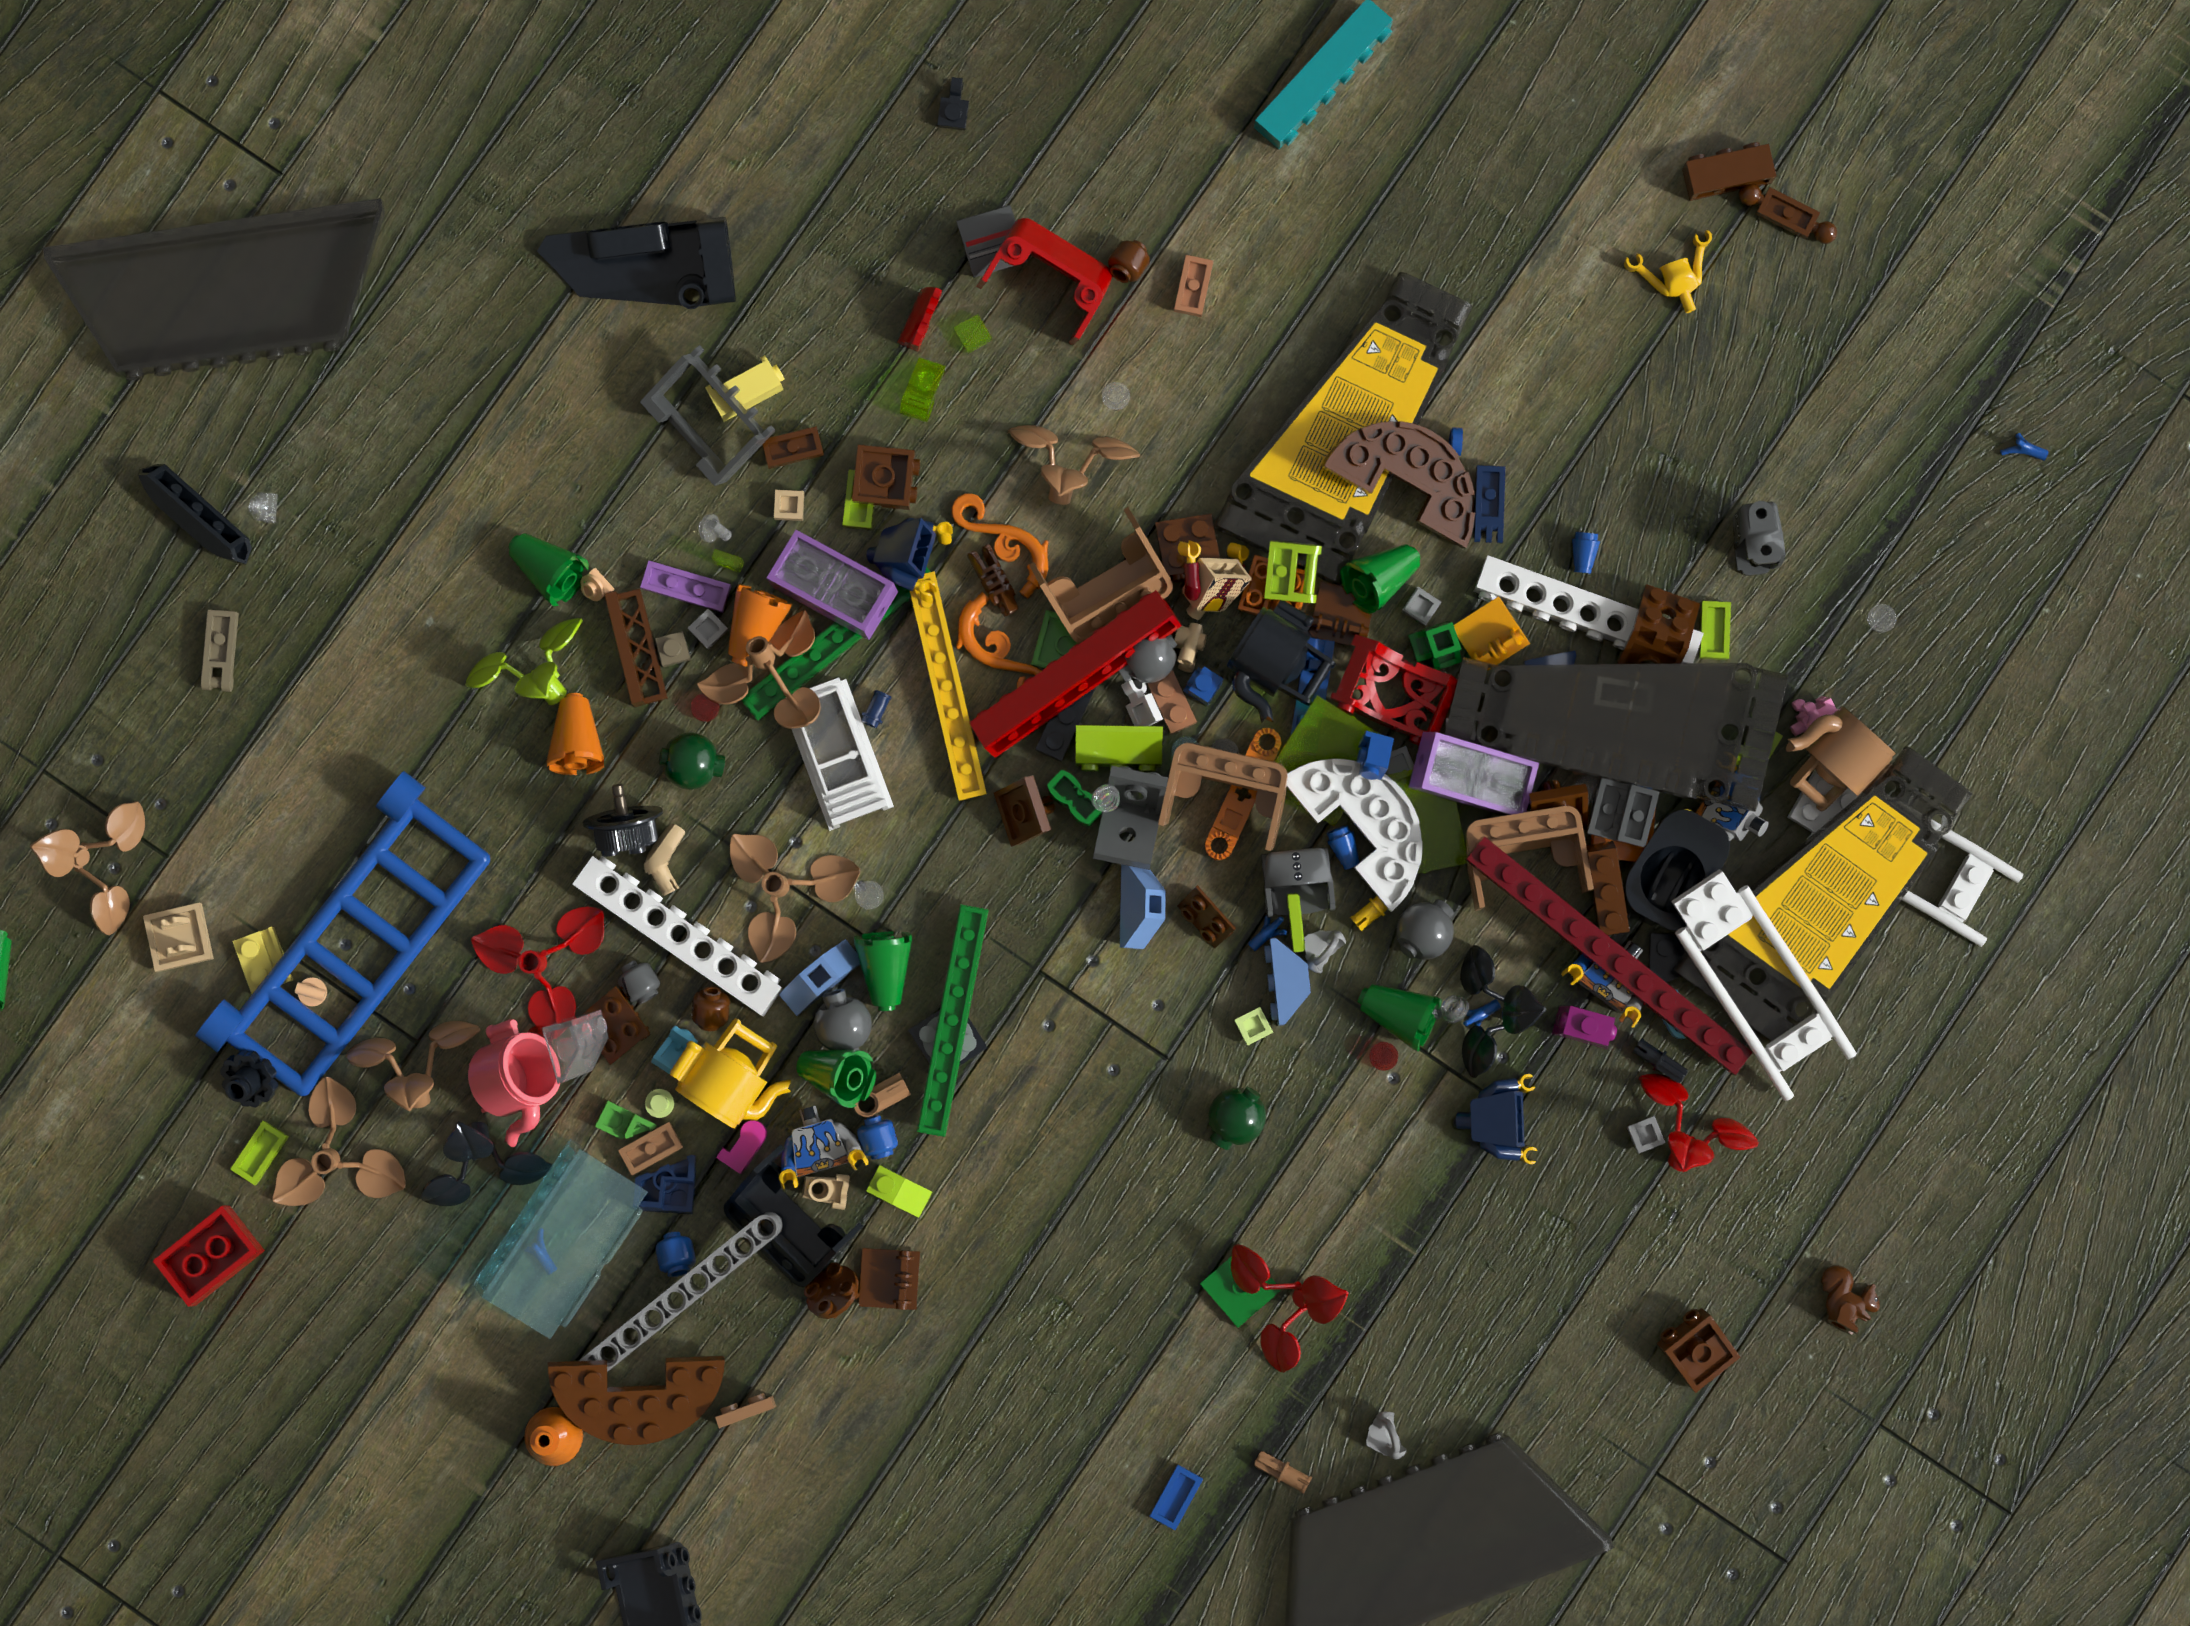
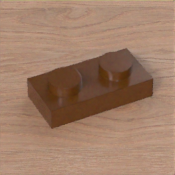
M817 426L771 437L762 444L769 469L824 456Z

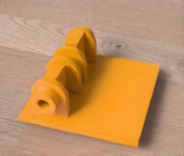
M1499 596L1454 624L1458 639L1472 658L1471 663L1482 674L1530 644Z

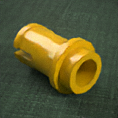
M1378 896L1374 899L1370 898V902L1350 917L1361 931L1381 915L1385 916L1384 912L1388 910Z

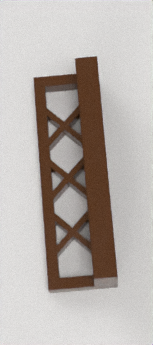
M641 589L620 594L616 591L605 593L632 705L639 707L668 699ZM636 597L639 607L633 617L623 612L620 601ZM639 614H641L642 622L636 620ZM624 617H626V618H628V619L630 620V622H629V624H628L627 626H626V622H625V618H624ZM634 623L645 630V636L640 644L629 638L628 632ZM646 641L648 642L649 650L643 647ZM631 644L637 647L634 654ZM641 650L651 655L652 663L646 672L637 667L635 662ZM653 668L655 670L656 677L650 675ZM638 672L644 675L641 681ZM649 677L658 683L660 694L644 698L642 686Z

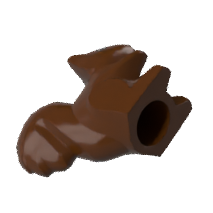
M1833 1265L1823 1272L1821 1283L1823 1284V1290L1829 1293L1826 1300V1309L1829 1315L1828 1322L1849 1335L1857 1334L1859 1329L1855 1324L1856 1320L1859 1318L1865 1322L1867 1320L1870 1321L1871 1317L1867 1312L1874 1313L1880 1308L1879 1299L1875 1292V1284L1868 1285L1861 1295L1858 1296L1851 1292L1854 1281L1850 1270L1843 1266Z

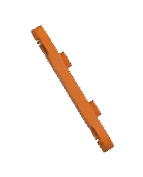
M1271 728L1260 729L1254 735L1246 755L1274 762L1281 747L1279 733ZM1263 735L1272 736L1275 740L1274 748L1271 750L1262 749L1259 746V738ZM1231 785L1205 841V851L1210 858L1221 861L1231 855L1255 804L1257 791L1248 789V794L1251 795V798H1245L1241 802L1237 800L1239 795L1235 793V790H1241L1242 787ZM1222 838L1227 842L1228 847L1224 853L1216 854L1213 852L1211 842L1214 839Z

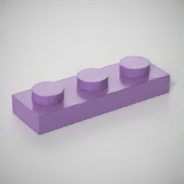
M648 560L640 588L723 613L731 584Z

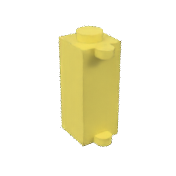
M765 355L760 357L762 363L723 383L728 390L735 385L740 389L734 397L746 410L783 390L781 381L785 379L777 364L772 367ZM710 385L705 387L723 422L737 415L715 389H712Z

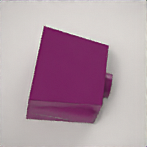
M1559 1006L1552 1034L1608 1049L1609 1041L1614 1040L1616 1037L1617 1027L1614 1025L1615 1018L1573 1006Z

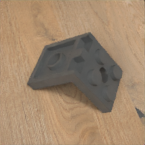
M1111 766L1093 859L1150 870L1168 777L1161 776L1155 772L1135 771L1125 766ZM1123 832L1131 833L1135 839L1133 841L1126 842L1123 841L1119 837V835Z

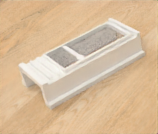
M836 678L809 688L817 694L820 700V714L813 723L805 727L794 728L792 731L829 831L839 828L841 823L879 809L884 811L894 807L847 680L841 681L840 678Z

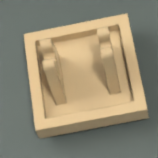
M195 903L143 916L155 972L214 959L202 903Z

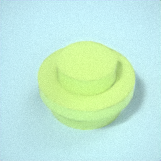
M655 1089L646 1097V1110L653 1117H666L674 1108V1098L664 1089Z

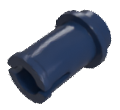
M875 690L866 712L861 714L863 716L861 722L877 729L878 725L883 723L881 718L892 697Z

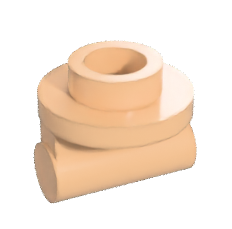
M596 568L592 569L581 579L582 593L593 601H599L605 597V593L615 590Z
M312 977L303 980L301 983L298 982L295 993L298 994L303 1004L318 1006L326 999L327 987L322 980Z

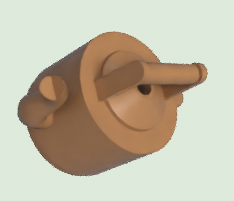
M1843 706L1833 714L1818 717L1801 736L1788 739L1789 743L1786 746L1787 752L1805 749L1811 754V757L1792 777L1790 784L1792 787L1798 788L1815 803L1819 811H1825L1847 788L1857 796L1861 792L1868 794L1874 784L1889 770L1892 757L1896 754ZM1814 769L1828 784L1834 786L1825 796L1805 780Z

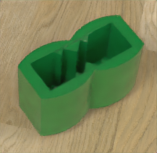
M1061 770L1047 784L1051 797L1061 806L1067 807L1073 819L1082 826L1089 828L1103 813L1098 799L1091 793L1082 790L1080 783L1072 774Z

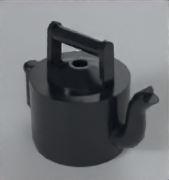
M1284 600L1279 601L1274 611L1266 607L1260 610L1227 664V667L1234 673L1232 687L1236 696L1258 710L1261 724L1265 719L1274 722L1272 710L1267 700L1254 691L1249 683L1272 697L1280 690L1299 702L1310 706L1312 703L1311 699L1330 669L1336 666L1332 659L1308 643L1312 634L1307 631L1312 625L1314 618ZM1307 652H1309L1322 662L1302 694L1286 685L1299 676L1306 664Z

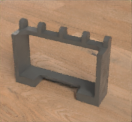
M699 345L690 354L683 355L640 403L658 423L667 420L672 423L702 457L696 466L716 486L726 483L775 432V429L769 426L763 430L753 418L758 413L756 407H752L747 412L734 397L740 389L735 385L728 390L716 377L721 368L717 364L711 369L708 368L699 357L704 352V349ZM691 365L702 374L755 435L727 465L719 459L664 396L668 389Z

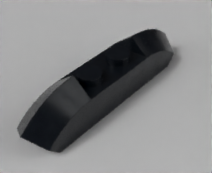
M155 464L139 469L138 476L148 496L198 543L223 559L237 564H247L252 550L249 538L167 465Z

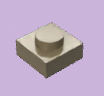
M683 631L655 638L663 667L691 660Z

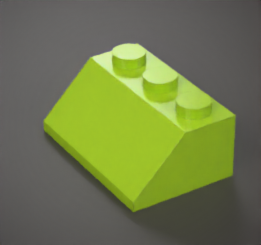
M1076 725V766H1081V771H1098V767H1110L1111 771V766L1139 767L1140 772H1156V767L1162 766L1163 726Z

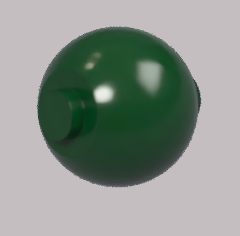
M688 732L675 736L668 742L666 748H661L659 765H663V772L672 784L682 789L693 790L704 787L713 777H722L725 755L717 754L714 744L707 737L698 733Z
M1239 1087L1229 1088L1219 1093L1212 1101L1208 1113L1209 1125L1213 1130L1210 1136L1211 1141L1217 1146L1229 1150L1233 1144L1244 1145L1255 1140L1261 1134L1266 1122L1265 1107L1259 1099L1261 1095L1250 1087L1245 1089Z

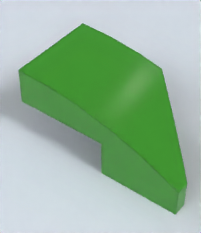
M607 1100L594 1126L619 1139H627L639 1133L653 1130L657 1124Z

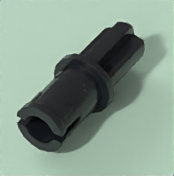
M1641 1038L1637 1045L1647 1052L1636 1046L1632 1054L1637 1055L1653 1066L1652 1070L1655 1071L1657 1069L1675 1082H1682L1687 1075V1068L1667 1056V1051L1661 1052Z

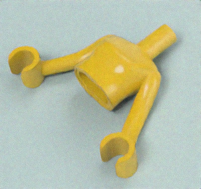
M1705 230L1706 242H1701L1698 239V235H1694L1693 244L1696 246L1693 271L1690 268L1688 258L1670 262L1659 268L1664 277L1665 285L1642 265L1643 257L1638 253L1636 254L1638 265H1631L1629 258L1626 257L1624 267L1629 272L1637 271L1664 296L1680 297L1685 313H1690L1696 310L1690 293L1702 282L1704 249L1711 242L1712 234L1709 230Z

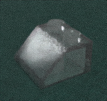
M601 1010L573 1016L542 1027L557 1084L593 1071L608 1040L607 1023L602 1016Z

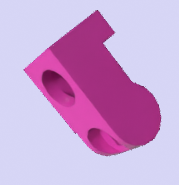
M759 1121L746 1122L740 1130V1138L731 1151L723 1148L716 1158L739 1174H743L767 1138L765 1125Z

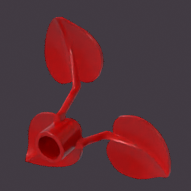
M580 907L564 914L557 924L556 931L565 941L541 952L528 950L520 954L524 947L523 938L518 930L507 925L495 926L471 938L476 954L490 970L500 974H507L515 971L519 964L523 972L534 974L535 979H538L545 986L546 991H537L531 997L528 1003V1013L532 1022L554 1039L564 1034L571 1025L576 1011V1002L572 992L567 987L558 986L552 989L551 985L541 975L547 967L546 956L568 945L574 953L580 955L590 954L597 950L604 937V913L599 908Z
M1646 1074L1639 1077L1638 1080L1641 1081L1644 1092L1653 1101L1662 1105H1675L1677 1107L1675 1131L1671 1132L1667 1138L1671 1150L1668 1164L1673 1169L1686 1172L1691 1168L1711 1163L1714 1158V1152L1708 1143L1714 1138H1718L1723 1146L1734 1150H1747L1758 1146L1759 1142L1753 1133L1743 1124L1730 1118H1717L1714 1120L1712 1129L1715 1132H1711L1703 1141L1681 1132L1683 1111L1681 1101H1686L1689 1097L1684 1086L1661 1074Z
M1236 1244L1232 1249V1276L1235 1283L1244 1292L1254 1294L1261 1287L1264 1290L1294 1289L1292 1299L1299 1309L1280 1328L1274 1324L1266 1325L1260 1337L1261 1348L1265 1358L1276 1370L1284 1373L1298 1364L1301 1355L1297 1339L1290 1332H1285L1286 1328L1306 1310H1308L1312 1320L1317 1323L1326 1324L1331 1322L1342 1310L1349 1292L1317 1275L1306 1278L1303 1284L1299 1281L1286 1284H1267L1266 1281L1270 1277V1271L1265 1261L1257 1253L1244 1245Z

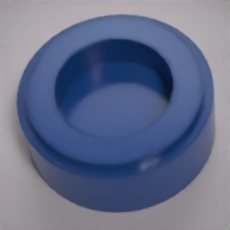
M1452 427L1449 434V444L1461 456L1463 428Z

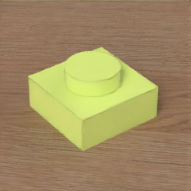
M1261 1007L1234 1020L1247 1046L1273 1033Z

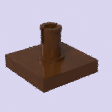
M1033 775L1024 777L994 792L1011 847L1021 845L1051 830L1046 814L1053 813L1055 806L1054 804L1044 805L1052 802L1053 799L1050 796L1040 797Z
M1552 780L1553 789L1550 781H1547L1542 785L1543 791L1529 793V812L1571 806L1580 813L1583 830L1587 829L1588 790L1586 784L1561 788L1558 780Z

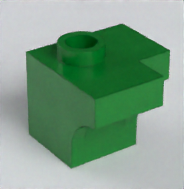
M1445 621L1407 635L1416 662L1430 659L1433 669L1436 670L1462 662L1460 655L1461 646L1453 622Z

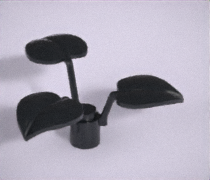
M1473 945L1463 961L1460 973L1461 984L1467 993L1477 995L1483 990L1484 993L1504 1002V1007L1502 1009L1503 1024L1489 1027L1486 1031L1481 1026H1473L1463 1040V1062L1469 1075L1473 1078L1488 1071L1495 1062L1497 1044L1495 1039L1490 1036L1493 1032L1505 1029L1510 1034H1519L1531 1027L1546 1011V1008L1537 1001L1531 991L1525 986H1513L1506 993L1505 997L1490 990L1487 985L1491 984L1495 978V966L1487 951L1478 945Z
M458 1121L453 1132L443 1145V1153L448 1159L463 1162L460 1176L456 1179L452 1175L444 1174L433 1178L423 1188L421 1199L429 1204L438 1206H455L466 1201L470 1196L471 1189L463 1181L465 1180L470 1159L475 1161L477 1158H485L492 1154L497 1166L502 1168L499 1172V1178L512 1185H526L540 1180L551 1170L552 1163H548L542 1157L529 1152L512 1154L503 1162L495 1149V1142L489 1138V1127L486 1123L472 1122L466 1125Z

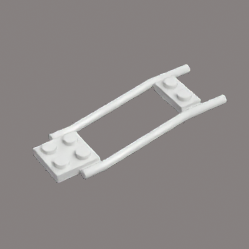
M1816 770L1813 771L1808 780L1823 796L1834 787L1820 777ZM1874 786L1868 794L1861 792L1859 796L1847 788L1825 811H1819L1816 808V804L1801 792L1787 818L1812 832L1805 842L1811 848H1814L1863 805L1867 795L1870 798L1877 796L1907 819L1969 853L1939 902V907L1934 906L1905 888H1902L1897 898L1933 917L1976 945L1982 947L1985 944L1987 937L1970 928L1963 921L1967 919L1991 877L1993 869L2016 883L2022 879L2023 873L1975 843Z
M1719 869L1671 901L1686 924V927H1682L1675 932L1676 936L1759 1060L1784 1101L1793 1098L1794 1094L1780 1071H1785L1830 1041L1831 1037L1834 1038L1846 1059H1851L1857 1054L1748 885L1741 887L1736 893L1723 871ZM1752 916H1754L1817 1011L1816 1014L1813 1013L1768 1043L1765 1048L1700 952L1752 919Z

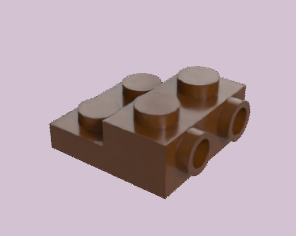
M858 445L852 503L910 510V503L916 504L917 487L912 486L913 475L919 476L920 459L915 458V450Z
M1212 513L1155 522L1161 562L1172 583L1185 581L1184 564L1187 563V557L1180 555L1178 552V544L1181 541L1189 543L1190 540L1199 544L1201 552L1195 558L1196 562L1199 558H1220Z
M1703 1308L1688 1311L1683 1317L1684 1322L1676 1328L1670 1327L1664 1330L1660 1336L1661 1340L1656 1343L1695 1393L1741 1358L1712 1316Z

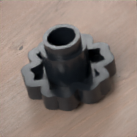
M241 1050L237 1055H231L224 1061L223 1067L220 1070L221 1075L225 1078L222 1082V1087L226 1095L232 1101L240 1102L245 1107L251 1106L256 1108L262 1102H268L275 1095V1091L279 1086L276 1080L273 1079L277 1075L276 1069L268 1059H260L256 1051Z

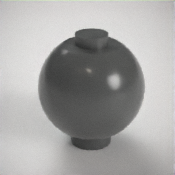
M1171 634L1164 639L1157 638L1154 641H1149L1146 637L1133 646L1135 652L1129 658L1124 656L1128 665L1120 669L1119 672L1126 682L1132 678L1139 680L1141 683L1158 682L1172 671L1176 661V653L1173 648L1178 645Z
M1439 899L1435 900L1433 904L1421 902L1408 907L1401 914L1396 927V936L1402 953L1411 959L1417 958L1421 960L1434 959L1442 955L1449 948L1453 940L1454 926L1450 919L1454 915L1452 908Z
M844 989L824 994L822 996L824 1003L817 1010L814 1018V1030L817 1039L828 1050H859V1047L867 1041L872 1028L868 1009L858 999L847 997Z

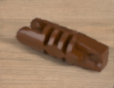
M987 544L982 547V554L989 566L988 568L985 567L977 552L967 553V557L978 578L981 580L986 593H988L989 599L993 605L998 606L1003 616L1006 617L1018 610V605L1014 599L1016 594L1004 570H1002L994 551Z

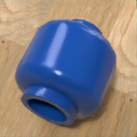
M880 1115L865 1118V1125L860 1126L857 1130L863 1153L871 1156L872 1160L894 1154L893 1149L897 1147L898 1140L892 1121L888 1119L882 1120Z
M680 1232L667 1233L663 1236L664 1239L656 1245L659 1269L667 1273L669 1277L686 1275L696 1263L693 1242L689 1237L681 1236Z

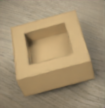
M775 490L774 519L803 521L804 491Z

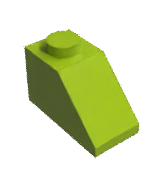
M879 1165L866 1190L876 1197L917 1217H920L932 1194V1191L882 1165Z

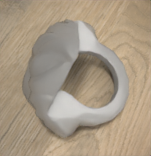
M1319 930L1304 937L1305 958L1308 968L1315 973L1323 972V965L1328 962L1329 957L1346 944L1345 937L1340 931Z
M1380 1412L1373 1420V1424L1369 1426L1366 1446L1392 1459H1400L1405 1455L1406 1448L1401 1445L1399 1436L1396 1433L1394 1413Z

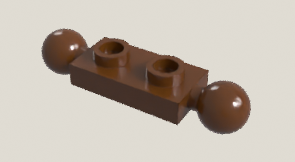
M1754 183L1745 185L1739 190V199L1743 204L1747 206L1759 205L1756 215L1805 240L1810 232H1813L1816 240L1822 244L1833 242L1837 236V228L1833 223L1829 221L1819 223L1816 221L1820 212L1771 187L1766 195L1761 194L1759 186Z

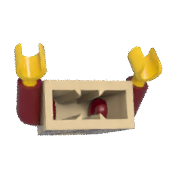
M1190 540L1189 543L1181 541L1178 544L1179 554L1187 557V563L1184 564L1185 585L1182 589L1184 596L1190 602L1186 611L1189 616L1196 620H1200L1206 611L1222 612L1226 610L1252 580L1245 570V565H1242L1243 561L1249 556V550L1244 545L1233 542L1228 545L1227 555L1233 559L1199 558L1196 562L1195 558L1201 552L1199 544Z

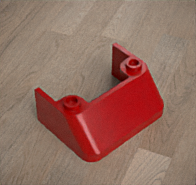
M1029 218L1018 219L1012 225L976 287L979 289L983 288L1000 259L1009 265L1018 266L1024 263L1031 254L1078 283L1074 291V301L1086 313L1068 342L1074 345L1082 336L1102 302L1112 280L1110 269L1105 264Z

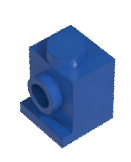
M1205 666L1203 669L1198 667L1188 680L1183 692L1207 707L1221 686L1223 678Z
M1370 731L1364 733L1359 742L1358 748L1360 749L1357 756V763L1361 764L1359 774L1363 778L1368 780H1381L1388 770L1394 738Z

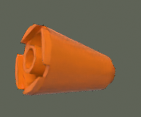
M738 584L728 654L733 656L732 662L747 667L745 658L749 656L746 651L748 641L754 637L761 636L769 642L790 611L792 604L762 590H754L752 592V587Z
M569 693L560 700L546 760L547 767L549 766V770L563 775H577V770L586 769V774H592L604 768V756L590 703L580 693Z
M545 1408L537 1412L529 1420L525 1429V1445L530 1455L536 1461L548 1466H558L569 1462L576 1456L583 1441V1431L565 1415L561 1408ZM546 1436L549 1437L550 1443L547 1442Z

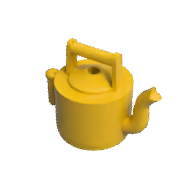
M737 1018L730 1023L714 1046L705 1041L701 1047L695 1042L689 1041L687 1047L670 1071V1075L679 1080L675 1088L678 1093L734 1129L742 1120L756 1121L764 1117L777 1096L791 1092L788 1089L791 1080L775 1082L755 1101L767 1084V1081L761 1078L760 1075L775 1052L777 1045L774 1042H768L742 1025L741 1021ZM734 1033L764 1052L755 1067L749 1057L737 1049L724 1047Z

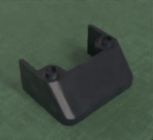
M779 1145L751 1171L726 1201L724 1212L727 1218L739 1230H742L755 1218L766 1212L776 1213L782 1220L781 1232L762 1247L760 1251L792 1283L799 1287H805L846 1247L864 1226L859 1222L848 1234L840 1226L834 1224H827L821 1229L781 1189L779 1180L781 1167L776 1165L774 1161L785 1148ZM768 1219L761 1221L762 1231L771 1234L774 1230L773 1223Z

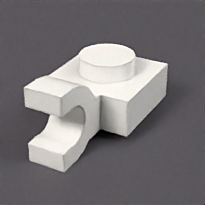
M1136 679L1121 685L1131 702L1126 705V708L1134 726H1152L1163 719L1152 693L1145 695L1147 690L1146 683H1141Z

